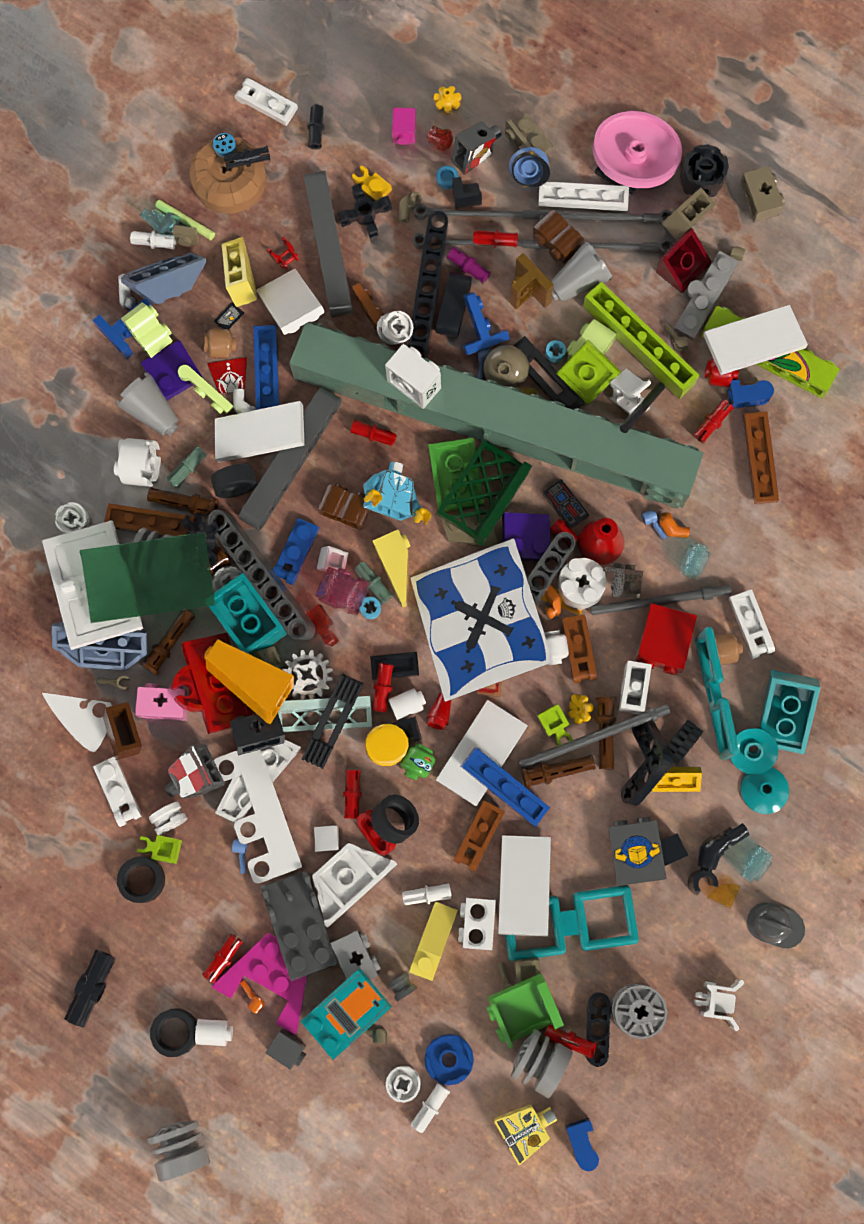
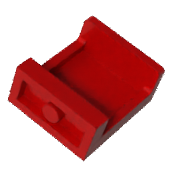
M651 603L647 611V619L635 661L651 664V669H654V666L662 668L664 673L670 675L682 673L685 668L697 615Z

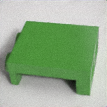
M541 973L487 997L490 1006L486 1007L491 1021L497 1020L499 1028L495 1029L501 1043L506 1041L509 1049L513 1048V1041L531 1034L534 1030L538 1031L553 1024L555 1029L564 1026L547 983Z

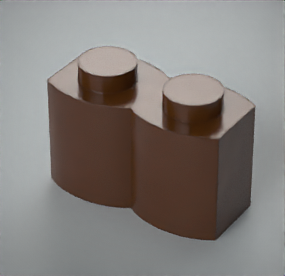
M551 210L533 227V239L539 246L548 248L550 256L555 261L559 260L565 264L584 244L582 235L555 210Z
M329 484L318 508L319 514L352 528L362 530L370 511L363 507L365 494L361 492H356V494L347 491L348 488L341 484Z

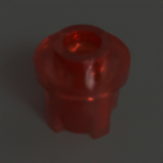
M434 125L429 133H427L428 143L437 146L440 151L450 148L453 143L452 131L447 128L442 129Z

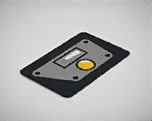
M230 303L214 322L222 329H230L244 315V312L239 307H236L234 303Z

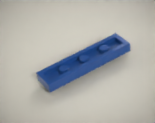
M276 325L253 326L256 410L280 405Z
M474 748L460 766L535 827L550 809L547 804L478 748Z

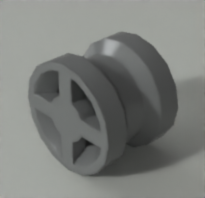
M408 972L403 973L387 984V987L395 993L394 998L396 1001L401 1000L417 989L416 985L410 982Z

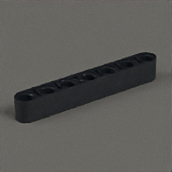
M434 211L428 218L412 314L413 333L410 339H408L407 345L408 348L414 347L416 350L423 352L421 358L428 359L448 236V217L442 211ZM437 221H440L444 224L442 227L439 228L433 226V224ZM432 243H438L441 245L437 249H432L429 247ZM429 264H434L437 266V268L433 271H429L426 269V266ZM425 286H432L434 288L428 293L422 290ZM422 307L430 309V312L427 314H421L418 311ZM418 329H425L427 331L424 336H417L415 334Z

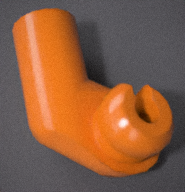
M664 512L660 515L659 525L667 536L689 538L690 527L678 526L669 512Z

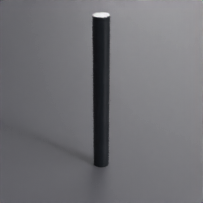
M662 382L656 384L620 426L622 433H627L665 389V385Z

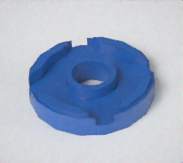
M454 1034L440 1035L432 1040L427 1047L424 1058L426 1070L431 1078L448 1086L459 1084L465 1080L470 1074L474 1063L473 1052L468 1042ZM447 1052L453 1053L457 1059L456 1063L450 1067L445 1066L442 1062V1056Z

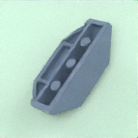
M189 252L183 256L164 259L124 274L121 277V283L142 298L154 304H161L169 298L179 297L182 293L192 289L206 264V258Z
M59 622L51 626L52 648L60 651L78 667L126 671L147 654V631L144 629L71 650L64 623Z

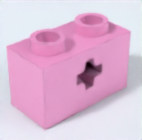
M151 683L145 684V687H138L135 712L137 717L187 721L188 711L181 708L174 700L178 695L189 696V692L183 689V686H179L176 690H171V685H169V688H159L160 685ZM164 697L168 701L161 706L158 704V701H161Z

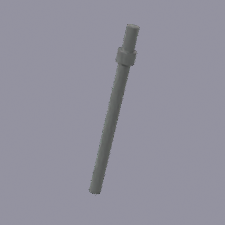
M730 585L713 588L712 586H704L700 590L595 605L590 608L592 615L649 607L651 603L664 605L703 599V601L712 600L713 597L729 595L732 592Z

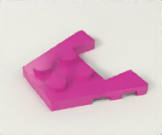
M267 933L212 988L229 998H233L243 977H248L288 1000L276 1024L296 1034L299 1027L298 1024L308 976L290 981L277 938Z

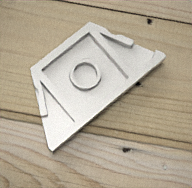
M348 843L312 875L325 926L327 928L331 926L398 864L393 860Z

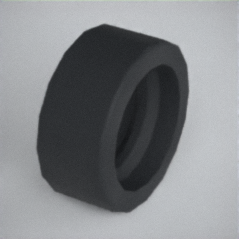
M249 464L230 465L219 469L211 476L215 495L219 498L237 497L252 491L257 486L253 467Z
M394 794L388 795L373 808L371 822L379 837L386 842L397 844L402 843L417 831L419 815L414 805L408 799ZM386 808L393 809L399 813L404 822V831L395 828L388 821Z
M134 857L127 860L120 867L117 874L119 892L125 899L133 903H147L155 900L162 893L165 886L163 868L157 861L148 857ZM147 866L154 872L155 884L148 893L136 894L129 889L127 877L134 867Z
M169 1009L160 1013L154 1019L150 1028V1040L155 1050L166 1057H179L188 1053L196 1044V1018L190 1012L183 1009ZM170 1018L182 1019L189 1029L187 1041L178 1048L166 1046L160 1036V1029L163 1023Z

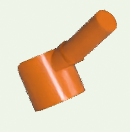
M243 980L240 984L252 1000L247 1007L253 1013L259 1014L264 1008L265 1003L253 993L247 982Z

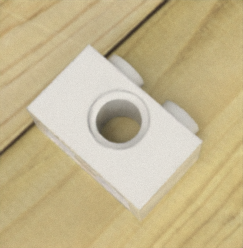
M627 661L619 700V712L636 715L645 712L651 664Z

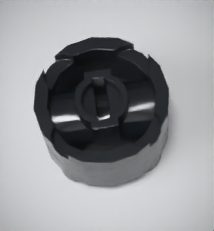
M708 144L698 145L686 155L680 180L683 191L687 195H693L702 188L709 197H714L722 188L729 164L726 155H723L716 146Z

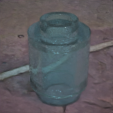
M698 542L694 545L690 544L680 564L682 567L680 572L692 579H697L699 575H702L711 555L708 547Z
M757 845L755 849L752 848L739 865L740 875L750 883L753 880L759 882L771 866V860L774 856L763 847Z

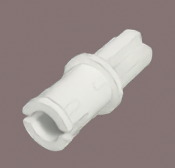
M133 231L130 235V242L132 244L151 246V249H155V247L175 249L176 246L173 235L159 234L156 231H152V233Z
M449 883L430 887L425 885V888L402 892L404 905L423 902L430 904L432 901L451 899Z
M436 1084L426 1102H422V1108L411 1123V1126L416 1131L424 1132L434 1115L439 1114L438 1109L447 1095L450 1094V1091L441 1084Z

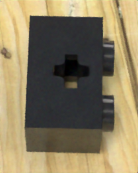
M278 713L271 724L266 723L257 714L251 716L240 715L230 721V730L238 756L284 744L285 734Z

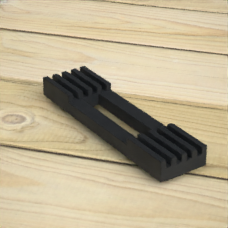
M526 336L513 345L524 352L529 363L535 359L563 389L557 395L529 364L528 375L552 401L560 402L566 408L572 410L579 409L580 406L584 405V400L556 374V369Z
M343 673L341 674L301 760H306V762H310L312 765L315 764L316 767H321V769L324 768L364 683ZM340 699L342 702H346V705L328 743L319 740L337 700Z

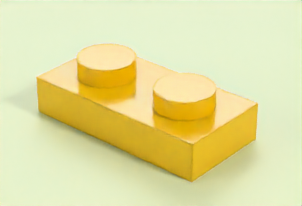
M670 767L668 772L652 789V792H700L702 780L701 767Z

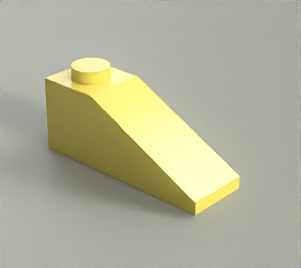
M243 237L223 243L225 285L235 306L238 307L256 301V285Z
M395 530L373 540V545L403 608L407 606L409 558L407 548L410 547V544L405 534L401 536L399 530Z
M438 902L434 903L410 968V973L433 981L454 923L457 909Z

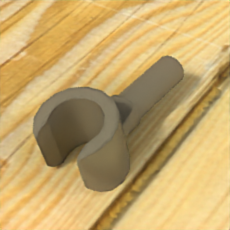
M735 246L730 257L742 261L745 249Z
M665 324L664 327L673 339L674 349L676 351L687 350L689 345L687 337H678L670 324Z
M125 675L120 676L118 679L98 678L97 683L118 686L120 690L126 691L129 687L120 686V681L123 679L130 680V678Z
M504 963L498 964L503 983L501 991L513 986L507 976Z
M368 1028L364 1032L373 1035V1043L384 1044L387 1042V1031L385 1029Z

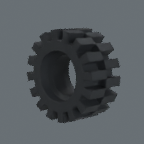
M689 720L683 724L667 744L672 755V762L675 765L680 763L703 733L700 728Z

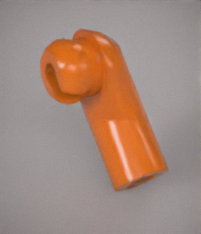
M551 584L545 593L550 606L544 609L547 617L550 619L555 616L558 617L561 613L560 596Z

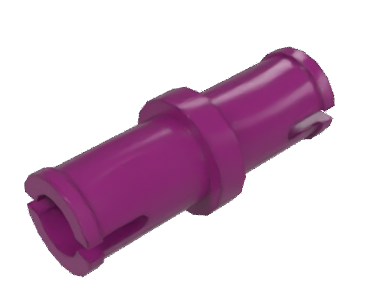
M455 246L447 255V259L462 268L463 273H469L482 284L491 275V271L478 264L474 257H468Z

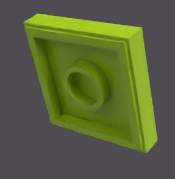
M588 339L556 374L590 405L621 371Z

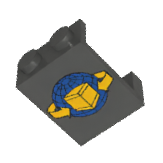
M651 817L637 818V823L628 824L627 820L613 822V827H609L617 885L622 886L666 880L657 820L652 821Z

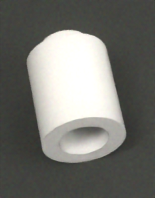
M415 688L388 699L397 721L424 710L422 705L426 704L422 692H416Z
M198 1019L195 1032V1043L197 1045L226 1046L228 1041H232L233 1026H229V1021Z

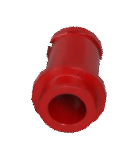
M558 519L550 528L553 531V535L568 532L574 536L575 542L580 538L565 524V520L561 521ZM562 540L568 545L569 548L571 547L568 541Z

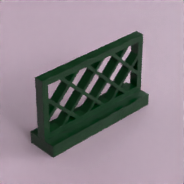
M483 440L437 510L436 515L475 539V543L483 546L526 479L532 465L526 461L522 464ZM484 449L493 453V461H482L481 453ZM509 463L515 469L512 473L502 474L500 464ZM496 465L498 475L487 477L484 467ZM480 468L483 478L471 480L469 471ZM500 480L501 491L491 492L488 482ZM484 483L487 493L475 495L473 485ZM469 486L471 496L459 498L457 489ZM488 498L490 508L479 511L476 500ZM473 501L475 512L463 514L461 503ZM457 504L459 515L450 516L444 512V509L447 505ZM477 517L479 525L476 530L466 525L465 518Z

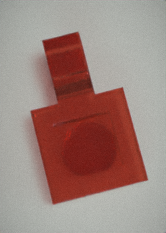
M318 604L306 613L315 626V635L313 637L320 635L324 643L331 647L339 642L337 636L329 629L334 623L322 605Z

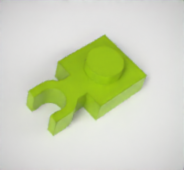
M556 703L536 715L547 736L555 734V741L558 746L562 745L560 740L564 736L569 741L573 740L572 736L564 730L570 724L559 704Z
M157 835L154 842L150 838L140 836V840L147 842V847L145 849L137 848V852L143 854L153 852L151 859L177 864L182 840Z

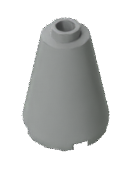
M588 241L576 251L551 280L554 284L552 297L555 301L560 299L563 302L595 288L601 281L606 283L612 279L609 269L603 260L598 257L597 252Z
M146 372L144 373L146 378L142 380L138 377L120 394L123 397L122 401L116 400L115 404L160 435L164 436L167 434L170 436L178 429L177 423L179 420L152 375Z

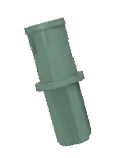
M196 446L184 460H180L181 463L168 475L167 480L177 487L190 473H194L196 466L207 457V454L199 446Z
M363 561L356 566L355 572L367 585L366 589L371 590L381 605L393 597V594L381 582L382 578L380 576L377 577L366 562Z

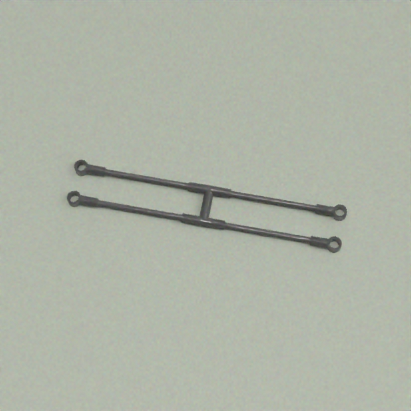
M418 204L414 208V215L418 220L426 219L434 211H442L447 216L521 217L523 219L538 220L539 222L550 212L539 210H523V212L443 210V208H427L423 204ZM419 210H423V211H424L423 214H418L417 212H418ZM663 210L661 213L655 214L643 213V215L563 213V211H556L564 219L642 220L643 222L660 223L662 226H664L662 223L665 221L662 217H669L672 214L669 210ZM417 233L413 237V245L417 249H423L425 235ZM422 239L423 242L417 243L416 240ZM447 239L446 245L494 246L473 244V240ZM533 239L517 241V247L548 249L545 246H539ZM664 239L660 243L643 242V244L590 243L596 249H636L659 252L661 255H664L673 246L672 242L668 239ZM438 243L430 244V246H441ZM667 245L669 249L665 250L662 246Z

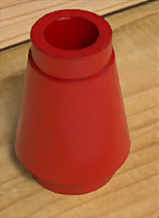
M439 693L426 716V719H428L426 724L438 730L445 729V726L449 724L452 699L445 702L443 693Z

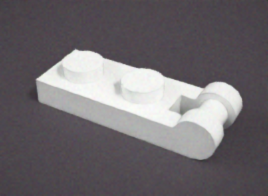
M246 78L242 84L243 88L241 91L238 90L235 94V99L239 103L246 104L287 126L298 109L297 104Z
M752 589L729 597V602L747 645L750 658L756 659L760 657V654L775 652L773 641ZM761 637L763 644L756 645L754 639Z
M112 757L93 766L119 827L126 825L127 821L133 818L136 820L142 817L141 810L119 761ZM128 804L130 810L122 812L121 807Z

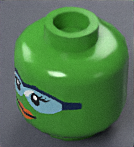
M418 743L416 746H409L406 755L400 762L402 769L405 770L404 775L417 781L418 777L427 778L435 763V757L432 755L433 751Z

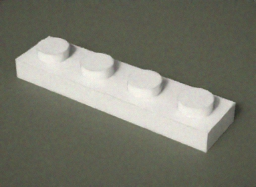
M546 182L544 185L539 186L538 206L627 211L629 187Z

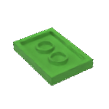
M474 438L428 444L438 509L475 454ZM479 468L469 471L471 480L480 479ZM481 483L474 484L475 495L483 494ZM469 486L457 489L459 498L471 496ZM484 499L476 500L478 507L484 505ZM473 501L461 503L462 509L474 508ZM457 504L447 505L444 512L458 510Z

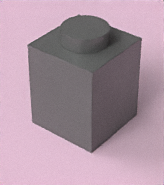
M280 1030L266 1051V1054L291 1070L294 1065L299 1067L306 1056V1053L303 1052L306 1045Z

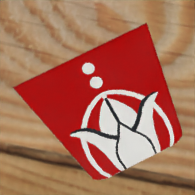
M248 357L207 363L220 394L233 392L234 389H245Z

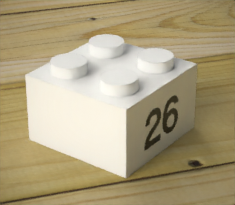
M403 344L385 364L387 381L422 409L427 406L441 389V372L439 367L432 361L427 362L421 358L420 352L414 347L408 348Z

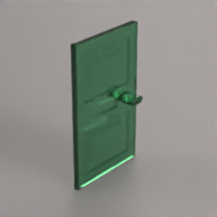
M206 532L80 550L79 554L82 560L91 623L216 605Z

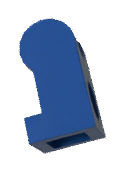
M732 380L730 386L727 387L729 404L734 409L765 405L772 397L774 387L767 380L740 386V380Z
M586 1118L565 1125L579 1167L584 1171L596 1169L599 1164V1156L595 1149L591 1147L587 1132L593 1131L590 1119Z

